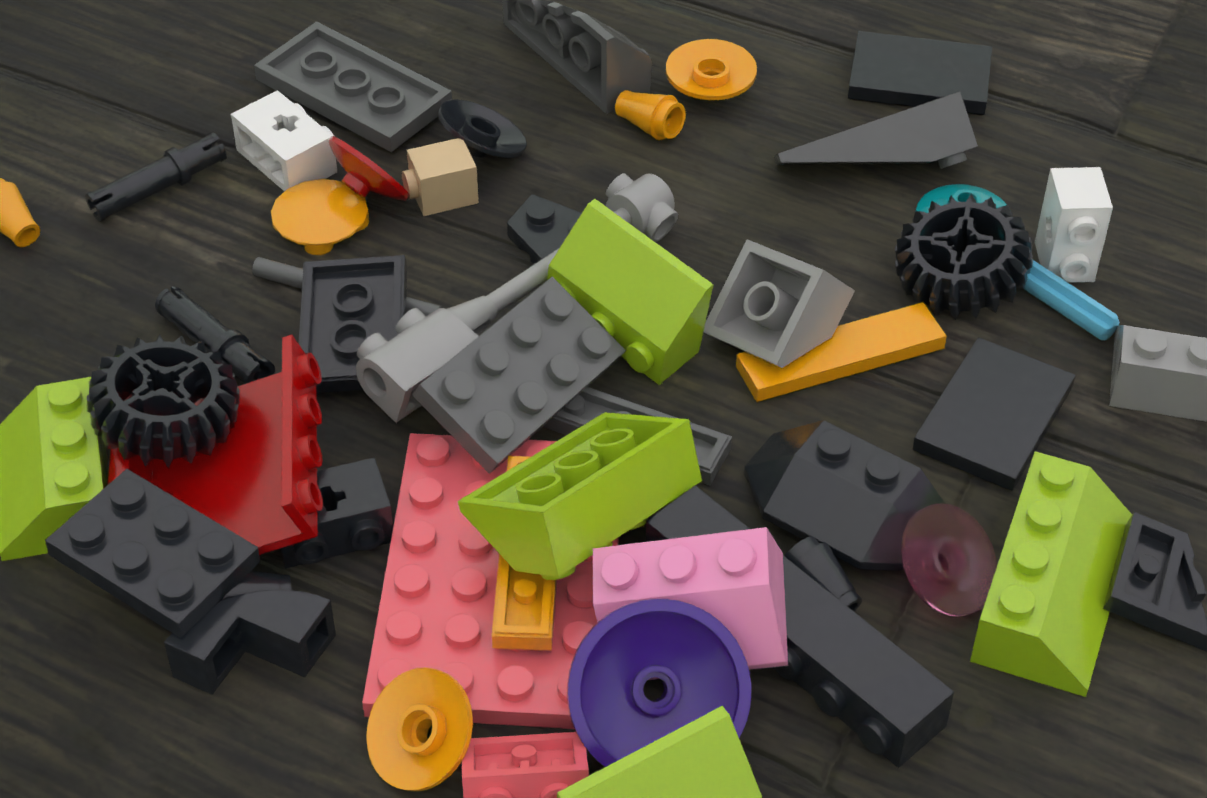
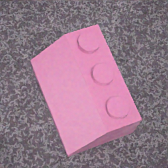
M767 527L593 548V607L597 623L614 610L640 600L670 599L682 601L708 612L731 632L743 651L749 670L788 666L783 553ZM654 677V678H650L649 680H655V679H659V678Z

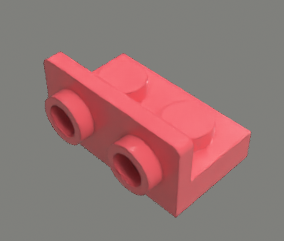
M576 732L471 738L468 750L462 759L463 798H557V792L589 776L586 747Z

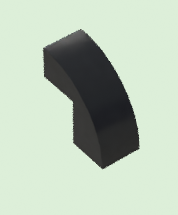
M292 590L255 591L222 600L182 638L172 633L165 640L164 645L172 676L213 695L242 655L247 652L305 678L336 636L331 600L315 594Z

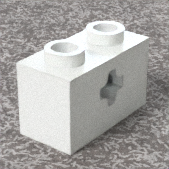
M278 90L231 114L237 151L283 191L304 181L326 179L337 173L336 157L328 143L331 136H334L333 133L326 126H320L306 114L301 105L292 103Z
M1101 167L1050 168L1035 238V246L1040 265L1066 282H1095L1113 210Z

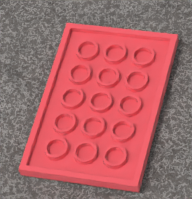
M410 433L362 701L364 717L370 716L377 697L394 678L408 670L426 667L443 671L460 683L470 701L473 723L575 729L568 709L567 683L571 663L580 643L597 624L593 607V555L575 566L576 570L574 573L556 580L552 651L492 648V626L499 553L460 512L458 501L507 472L508 458L489 474L452 435ZM528 439L510 456L532 457L556 441ZM619 537L612 541V546L619 544Z

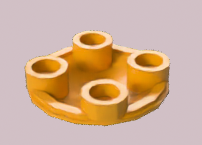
M318 179L304 181L290 187L275 200L271 210L273 228L282 237L299 245H304L305 251L311 255L329 253L334 244L353 236L357 231L365 229L369 224L366 199L355 193L342 181Z

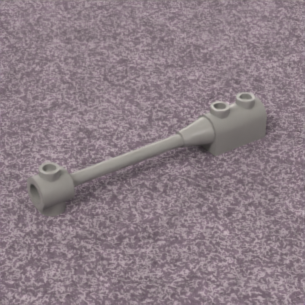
M623 173L616 177L606 190V196L608 197L606 207L654 242L661 240L672 229L678 219V213L674 210V197L669 186L654 174H644L633 181L628 175ZM559 248L487 296H480L447 309L439 308L427 316L418 308H413L399 320L395 328L398 335L387 341L380 333H374L369 336L357 351V357L360 360L356 364L357 378L365 393L396 423L422 406L412 396L417 387L479 337L478 335L497 317V313L547 281L549 264Z

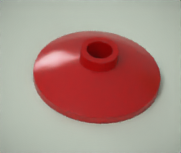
M331 136L328 143L336 159L347 172L341 180L347 187L363 198L370 191L392 199L404 201L408 199L410 195L407 190L386 171L346 142Z

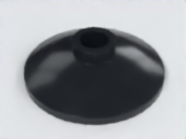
M458 99L447 100L440 106L438 111L439 120L455 138L464 140L472 156L485 157L487 154L496 157L514 158L523 154L527 146L524 134L514 123L498 112L471 101Z

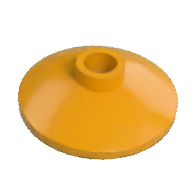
M701 39L685 43L676 48L669 55L666 62V76L671 85L685 95L702 100H723L738 96L753 85L757 75L756 61L746 49L732 42L718 39Z
M423 667L411 669L398 675L381 691L370 712L366 740L371 763L385 782L406 791H423L441 784L454 773L468 750L473 728L472 709L463 687L451 675L437 669ZM432 726L431 735L427 738L428 730Z

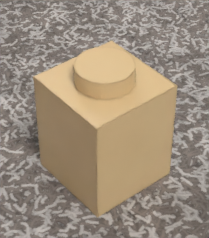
M456 138L407 150L409 170L402 171L403 186L410 195L408 199H416L423 216L479 203L477 167L464 140Z

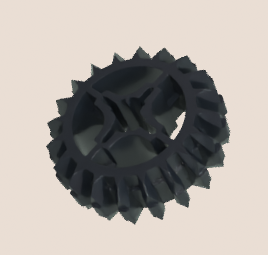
M972 193L966 202H957L951 195L946 205L940 206L931 201L930 208L928 209L929 213L915 211L914 218L912 219L913 223L903 224L901 238L897 239V245L895 246L897 259L895 261L896 274L900 278L906 295H913L914 301L917 304L922 302L925 305L930 304V309L935 316L947 309L950 310V314L955 320L961 311H970L976 319L981 308L986 307L996 313L1000 305L999 300L1013 303L1016 290L1025 289L1027 274L1030 273V268L1033 266L1032 240L1029 237L1028 231H1025L1022 218L1013 217L1009 205L996 208L992 197L983 203H976Z
M160 334L156 341L146 343L137 337L133 348L130 349L117 345L113 357H101L98 370L92 372L89 381L87 412L90 413L91 426L94 429L95 435L102 436L106 449L119 448L123 460L139 455L145 467L153 459H160L164 461L169 469L173 459L183 458L192 464L196 452L211 456L215 443H226L230 429L235 428V422L238 419L240 390L237 387V381H235V375L232 372V365L224 364L220 352L207 353L203 341L189 346L185 343L182 335L175 342L164 341ZM200 399H203V401L198 406L194 404Z

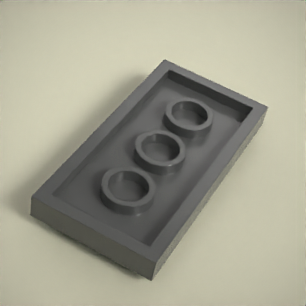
M317 21L254 65L256 80L276 91L278 90L289 98L390 152L394 151L437 118L438 111L443 102L452 100L451 90Z
M551 277L423 381L412 396L490 474L508 456L512 455L610 368L626 350Z

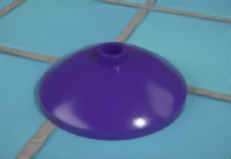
M640 600L622 606L606 615L587 633L580 643L572 660L568 676V709L571 721L581 742L599 763L607 767L721 706L729 713L737 735L740 738L746 725L751 705L750 672L737 640L718 619L708 612L692 604L677 600ZM657 677L663 682L664 692L660 698L648 700L643 692L644 684L650 678Z

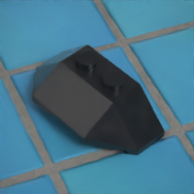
M824 420L773 433L744 468V475L747 482L750 483L753 497L763 519L801 539L813 536L819 543H827L835 557L858 569L900 571L919 568L920 572H936L963 534V528L921 468Z

